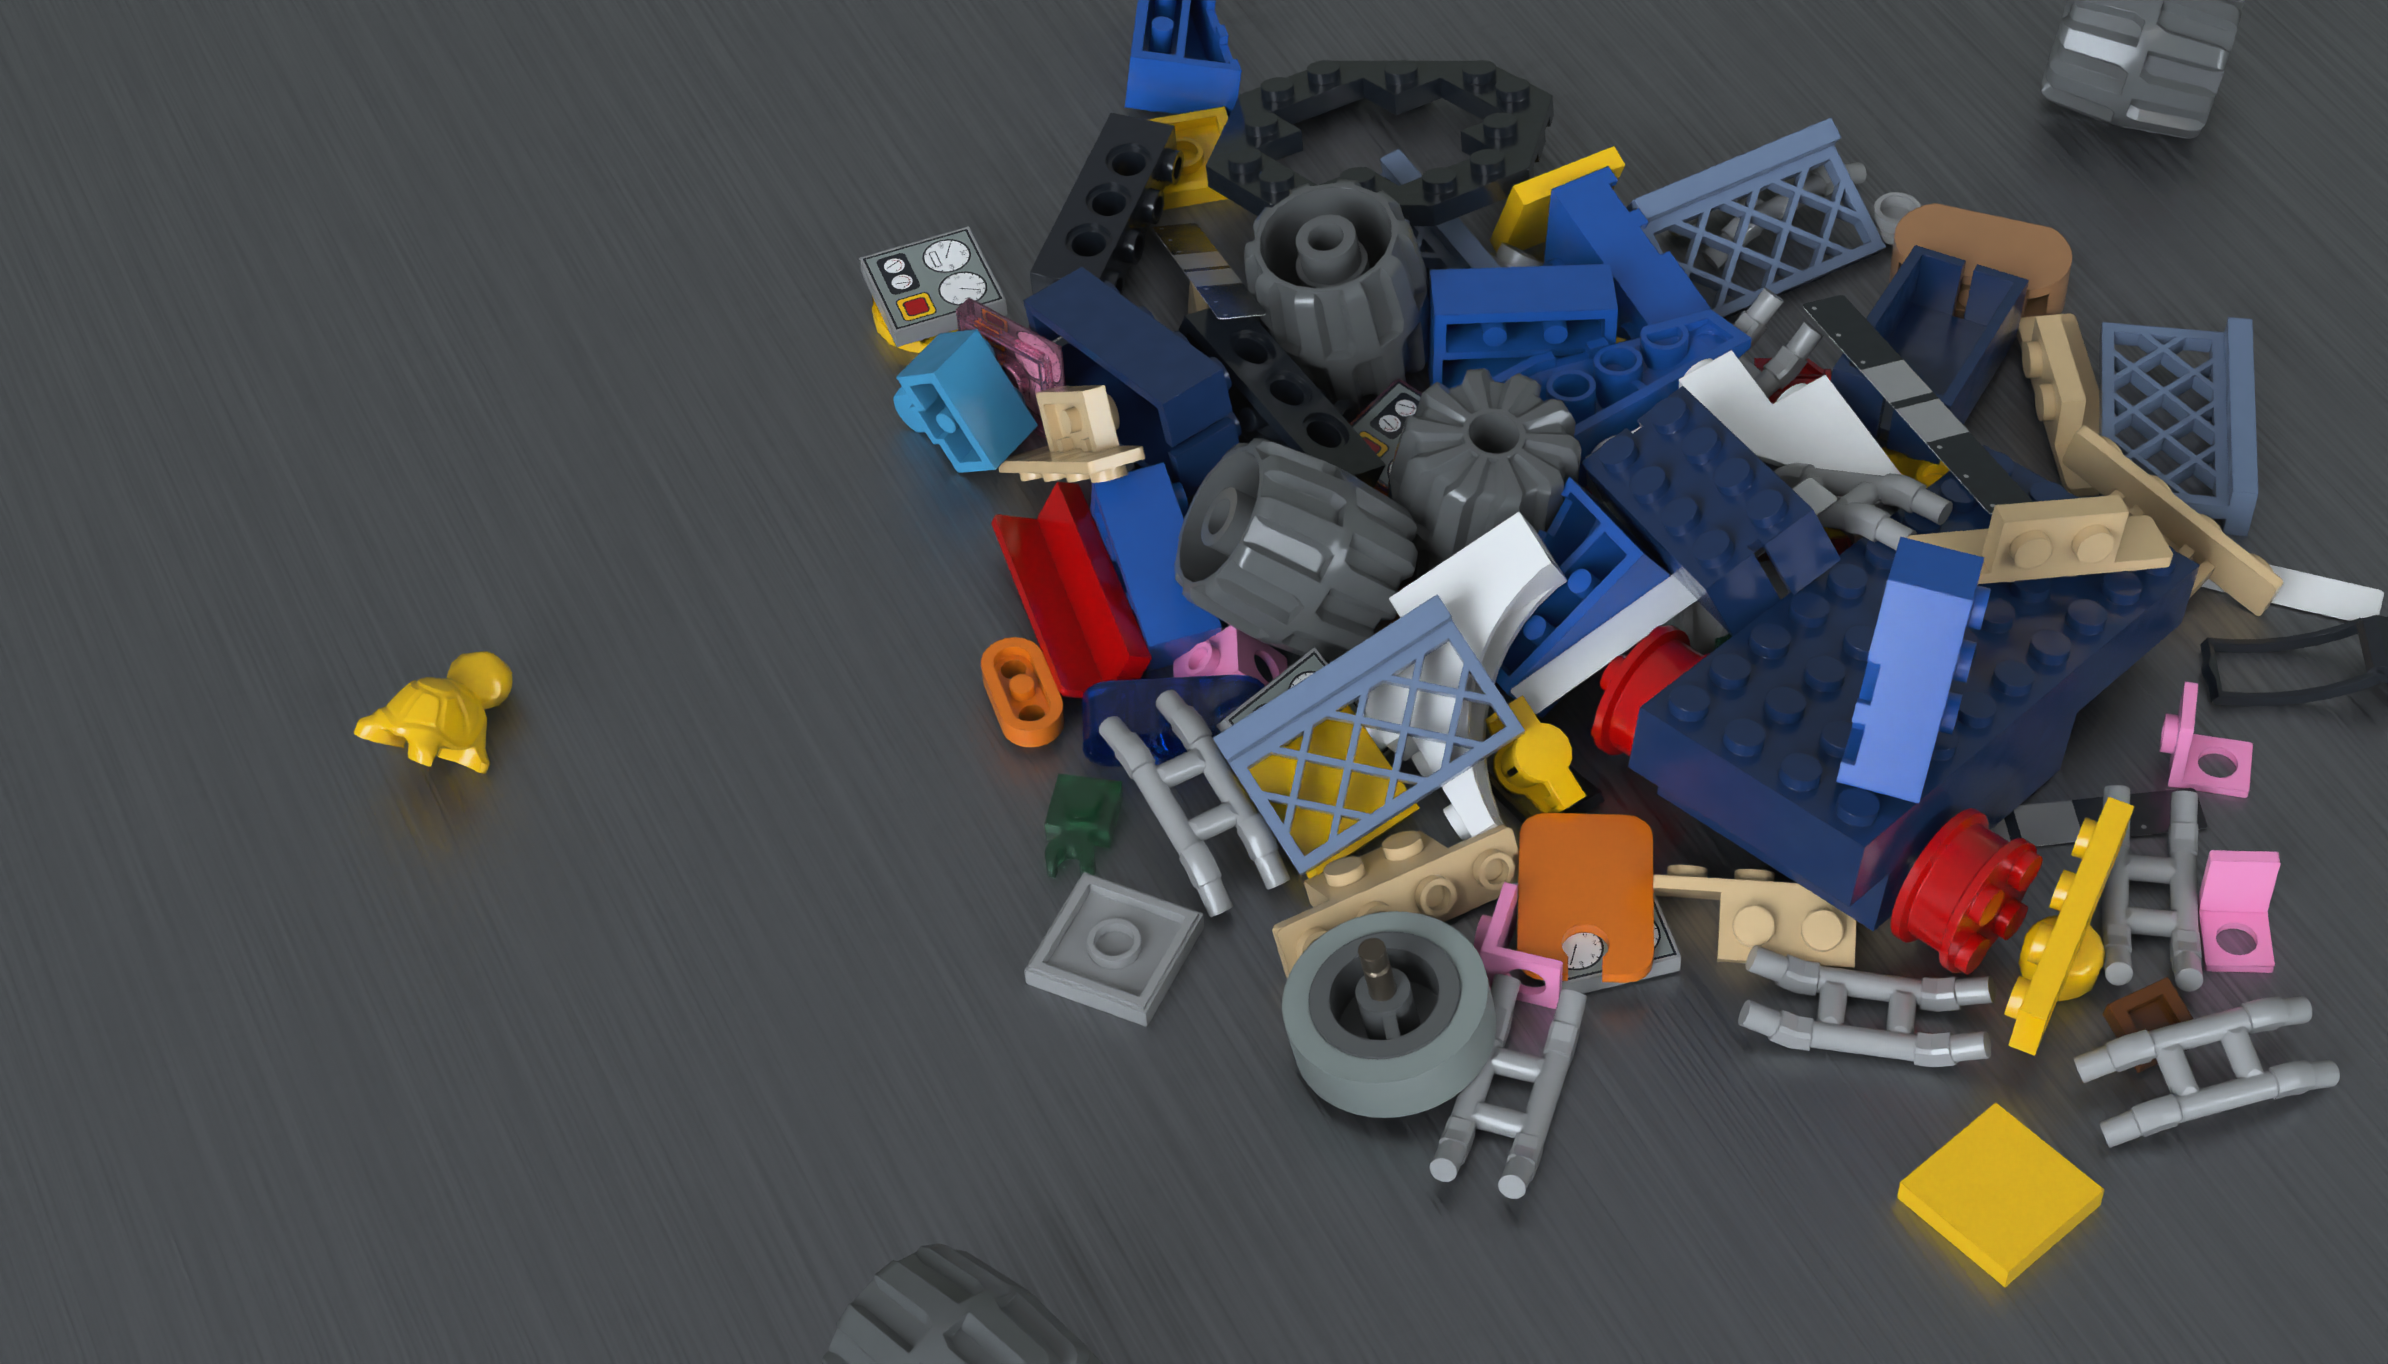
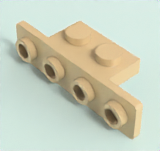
M2068 313L2021 317L2017 337L2022 350L2023 370L2026 378L2031 380L2035 393L2037 417L2039 421L2044 423L2062 485L2066 491L2077 497L2099 495L2095 488L2062 462L2074 434L2083 425L2088 426L2099 435V388L2076 316Z
M1105 385L1058 386L1036 392L1048 446L1010 456L998 469L1000 473H1019L1021 481L1043 478L1044 482L1067 478V482L1070 483L1091 478V483H1100L1128 475L1126 464L1145 459L1143 446H1119L1116 433L1120 424L1119 413L1114 400L1107 394Z
M2085 425L2074 434L2062 459L2064 465L2102 495H2120L2129 510L2128 517L2141 515L2152 517L2167 544L2176 552L2200 565L2190 598L2210 579L2254 615L2261 616L2266 611L2282 587L2283 580L2273 572L2270 565L2263 558L2256 554L2248 553L2225 535L2212 518L2199 514L2172 493L2170 487L2162 479L2146 473L2123 455L2121 449L2111 439L2099 436Z
M2120 495L1995 505L1989 529L1919 534L1907 537L1916 541L1984 557L1978 584L2166 568L2170 566L2173 552L2152 517L2147 515L2128 517L2129 510Z
M1501 824L1449 848L1420 830L1403 831L1389 836L1382 842V847L1360 857L1348 856L1330 862L1324 867L1323 873L1304 881L1308 898L1313 908L1273 926L1272 932L1286 978H1288L1294 964L1302 953L1315 940L1332 928L1351 919L1379 912L1399 911L1423 914L1446 922L1499 898L1504 882H1518L1519 850L1513 830Z
M1670 865L1667 866V875L1653 876V892L1655 896L1720 900L1717 944L1718 962L1746 963L1751 949L1758 945L1783 956L1789 954L1805 961L1820 962V966L1854 970L1857 921L1798 883L1775 882V872L1760 869L1735 870L1734 879L1707 878L1708 869L1705 867Z

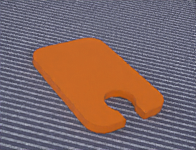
M1540 813L1527 818L1521 825L1519 832L1517 951L1563 962L1562 981H1568V956L1563 951L1562 945L1568 937L1574 934L1591 933L1602 938L1608 945V952L1602 958V982L1629 983L1637 982L1646 977L1652 969L1654 960L1653 834L1650 826L1636 816L1620 814ZM1521 969L1524 974L1531 978L1543 980L1538 974Z

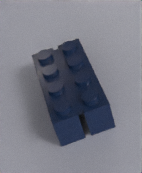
M1915 245L1866 319L1964 425L2016 340L2029 280L1977 264L1973 271L1964 319L1956 317L1955 312L1966 260ZM1843 352L1833 367L1831 382L1876 441L1878 438L1887 440V449L1900 452L1910 459L1924 460L1939 465L1941 460Z
M1083 267L1078 268L1023 300L1031 333L1050 343L1062 337L1052 344L1060 348L1063 386L1105 385L1106 392L1114 400L1119 413L1120 424L1116 430L1119 446H1143L1145 459L1136 461L1137 464L1144 468L1164 462L1171 484L1180 482L1187 498L1194 495L1208 472L1215 467L1229 449L1239 443L1238 438L1242 435L1240 423L1232 411L1228 390L1231 388V379L1224 365L1217 358H1209L1193 347L1179 331L1172 332L1161 324L1146 307H1138L1122 296L1111 282L1101 281Z
M1681 386L1667 398L1658 402L1650 411L1640 417L1637 421L1641 428L1636 432L1632 433L1627 428L1581 462L1610 511L1732 636L1781 600L1754 554L1759 549L1764 548L1784 585L1793 595L1841 560L1813 508L1684 386Z

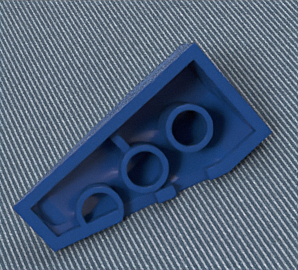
M1709 309L1644 326L1640 332V337L1611 345L1608 344L1605 337L1587 341L1585 352L1556 359L1552 351L1533 355L1492 378L1494 381L1505 383L1512 376L1520 373L1536 380L1541 385L1540 398L1543 401L1549 399L1563 401L1576 422L1574 438L1579 441L1581 446L1578 484L1585 487L1587 486V474L1581 462L1592 453L1599 443L1609 437L1618 435L1626 428L1631 432L1640 427L1637 420L1650 411L1658 402L1679 389V379L1684 377L1685 373L1694 364L1708 358L1714 360L1730 350L1739 359L1751 348L1752 338Z

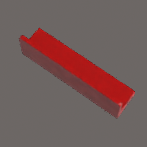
M1057 481L1037 519L996 514L991 524L1060 695L1126 702L1152 657L1079 484Z

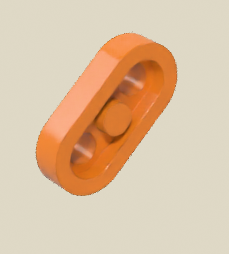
M1020 637L1004 638L991 644L984 651L981 658L984 687L1003 734L1009 741L1022 747H1039L1054 741L1061 734L1065 724L1063 701L1042 650L1034 642Z

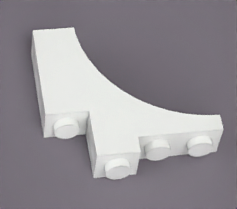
M1730 350L1714 360L1708 358L1699 361L1685 373L1684 377L1679 379V388L1684 386L1773 471L1791 463H1805L1820 469L1881 476L1889 473L1902 475L1826 375L1808 385L1799 383L1790 387L1781 394L1777 402L1772 404L1734 352ZM1641 426L1631 432H1636L1638 429L1641 428ZM1615 436L1609 437V438L1605 439L1604 441H1602L1601 443H1599V444L1594 448V450L1592 451V453H1594L1596 450H1598L1600 447H1602V445H1603L1606 441H1608L1609 439H1611V438H1613V437H1615ZM1586 472L1588 489L1594 497L1603 503L1602 496ZM1882 501L1874 504V506L1890 515L1900 509L1897 506L1885 505ZM1841 530L1853 544L1863 537L1861 535L1849 534L1846 530Z
M1517 512L1391 596L1389 600L1401 618L1438 594L1451 614L1456 627L1495 684L1503 660L1523 625L1539 605L1568 580L1537 531L1520 512ZM1449 642L1425 656L1420 681L1458 689L1463 662ZM1415 663L1396 676L1412 679ZM1469 673L1466 691L1483 694ZM1383 683L1369 692L1364 717L1402 725L1409 689ZM1418 691L1410 727L1448 734L1455 698ZM1464 700L1456 736L1482 742L1486 740L1485 719H1487L1489 705ZM1364 727L1380 750L1387 746L1396 753L1400 734ZM1408 736L1403 760L1406 761L1412 758L1422 777L1427 778L1441 769L1446 744ZM1454 746L1450 762L1470 749ZM1487 758L1442 786L1451 802L1450 805L1443 809L1444 814L1463 841L1504 824L1492 793L1487 770Z

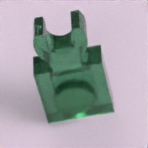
M1058 773L1044 823L1046 840H1051L1045 848V863L1048 877L1056 878L1059 865L1068 859L1080 861V875L1083 872L1095 875L1096 860L1094 846L1106 848L1111 846L1123 801L1122 781Z

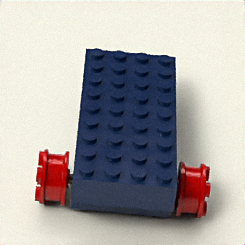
M1983 445L1987 452L2033 502L2079 498L2066 491L2061 485L2048 481L2014 462L2009 456ZM1951 471L1926 488L1953 503L1952 511L1942 525H1938L1915 512L1909 513L1901 508L1890 516V518L1915 530L1917 535L1989 529L1992 514H1989ZM1862 537L1839 555L1841 560L1798 593L1793 595L1790 592L1711 653L1703 655L1690 646L1688 635L1674 625H1659L1654 628L1650 634L1632 649L1627 657L1623 655L1615 657L1605 669L1600 681V687L1605 692L1595 715L1591 736L1594 739L1595 745L1609 755L1625 753L1630 756L1628 767L1658 786V795L1872 931H1875L1891 917V932L1895 937L1906 943L1918 939L1939 952L1941 966L1952 973L1964 972L1968 975L1980 965L1987 951L1998 937L2008 940L2022 925L2028 911V906L2021 901L2029 885L2037 876L2043 858L2037 854L2036 846L2024 838H2016L2009 842L1991 831V829L2060 770L2077 712L2182 623L2200 565L2169 546L2173 552L2170 566L2166 568L1977 584L1978 586L1990 588V596L1981 629L1977 630L1966 627L1963 639L1977 642L1967 682L1962 683L1955 680L1951 682L1949 691L1963 695L1953 734L1938 732L1919 804L1836 782L1853 722L1851 721L1857 699L1860 695L1887 580L1896 550L1879 541L1874 543L1865 537Z

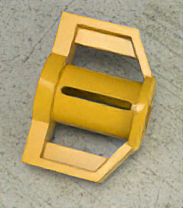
M1523 695L1510 702L1508 705L1525 729V733L1496 751L1493 759L1495 777L1505 790L1515 795H1525L1541 813H1560L1586 796L1569 769L1572 761V747L1569 739L1560 728L1551 724L1540 723ZM1496 713L1485 719L1491 736L1505 728ZM1516 767L1518 772L1510 777L1507 771Z

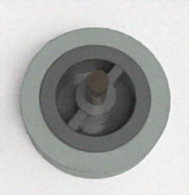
M1399 911L1379 912L1351 919L1332 928L1315 940L1302 953L1294 964L1284 987L1282 997L1283 1021L1301 1075L1312 1090L1322 1099L1339 1109L1356 1115L1373 1118L1403 1117L1424 1112L1441 1105L1460 1093L1474 1080L1487 1062L1494 1045L1496 1012L1487 973L1478 951L1454 927L1423 914Z

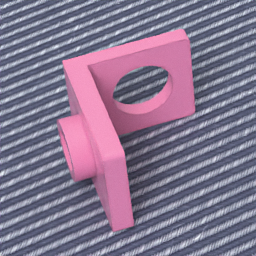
M1230 625L1174 660V690L1189 706L1194 708L1238 681H1241L1255 692H1259L1269 682L1258 671L1254 655L1259 656L1267 664L1273 680L1287 669V658L1270 645Z
M2185 682L2178 714L2165 713L2159 752L2171 754L2167 787L2193 788L2201 792L2247 798L2250 790L2253 743L2193 734L2198 683ZM2207 754H2221L2233 761L2236 771L2228 777H2213L2202 771L2198 760Z
M2211 850L2209 852L2198 896V926L2205 971L2273 972L2275 962L2268 909L2280 868L2278 852ZM2226 929H2239L2245 931L2254 939L2256 948L2245 955L2230 954L2218 945L2216 936Z
M1504 882L1493 916H1481L1474 939V947L1483 961L1490 990L1495 974L1511 976L1510 971L1529 970L1538 974L1545 981L1546 985L1529 987L1520 983L1516 1000L1556 1009L1562 990L1563 962L1508 949L1517 923L1518 885Z

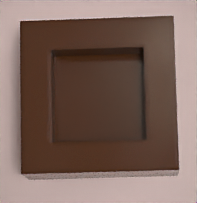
M2168 977L2107 1004L2102 1013L2116 1038L2142 1030L2151 1031L2193 1019ZM2155 1058L2149 1063L2141 1064L2134 1068L2139 1073L2158 1063Z

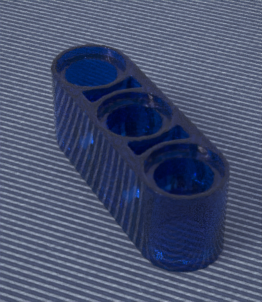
M1248 675L1114 680L1096 683L1083 693L1082 751L1085 757L1094 764L1105 767H1123L1116 759L1115 752L1099 733V727L1105 719L1111 716H1118L1131 732H1135L1146 744L1155 759V765H1160L1187 752L1181 740L1172 731L1171 724L1156 707V700L1161 693L1167 690H1175L1189 706H1193L1211 730L1213 738L1221 733L1216 725L1264 688L1265 685L1260 680Z

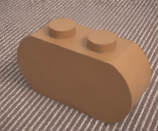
M1938 203L1924 205L1908 212L1897 224L1894 234L1889 283L1913 247L1917 245L1966 260L1955 312L1956 317L1964 319L1973 271L1977 264L2029 280L2021 317L2062 313L2072 264V251L2066 239L2055 229Z

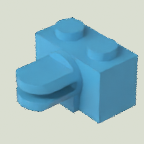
M978 329L938 334L896 376L901 385V388L893 397L898 415L915 432H926L933 445L939 444L957 473L996 470L1038 426L1026 407L1023 395L1012 385L995 358L994 349L981 336Z

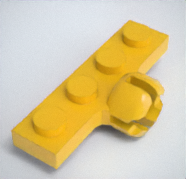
M2108 797L2098 821L2085 817L2071 853L2072 856L2080 858L2082 861L2077 873L2063 870L2050 902L2049 908L2060 911L2059 915L2048 916L2034 923L2024 936L2018 961L2022 976H2019L2015 983L2004 1015L2016 1019L2008 1046L2035 1056L2057 1001L2078 998L2091 991L2096 984L2098 975L2104 965L2105 949L2101 937L2091 927L2090 922L2122 846L2135 806Z

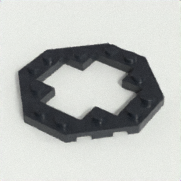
M1486 60L1317 61L1308 65L1305 71L1286 78L1275 77L1267 79L1261 83L1259 88L1239 95L1206 164L1208 187L1258 217L1265 207L1272 208L1288 197L1290 190L1307 183L1310 186L1317 185L1277 162L1279 159L1303 151L1302 131L1293 124L1363 98L1395 115L1443 98L1483 120L1479 124L1460 131L1462 152L1468 154L1470 159L1446 168L1440 167L1427 170L1422 174V177L1400 186L1367 167L1349 168L1343 171L1340 177L1322 183H1336L1338 179L1358 180L1361 187L1376 193L1383 190L1399 203L1404 218L1410 221L1411 226H1437L1506 199L1514 185L1534 178L1533 166L1535 162L1540 160L1546 142L1545 130L1546 127L1551 126L1554 117L1553 95L1530 84L1528 80L1519 78L1497 67L1493 62Z

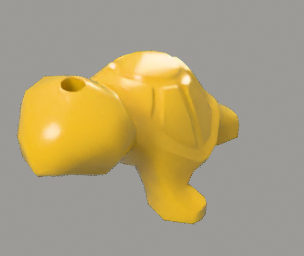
M486 651L463 653L451 663L447 678L424 677L417 681H411L385 707L377 709L369 716L360 718L357 721L354 734L372 742L404 748L407 741L409 743L408 758L431 767L437 754L439 758L459 763L479 773L486 774L490 761L485 749L487 716L484 710L499 706L508 697L512 688V671L502 659L493 653Z

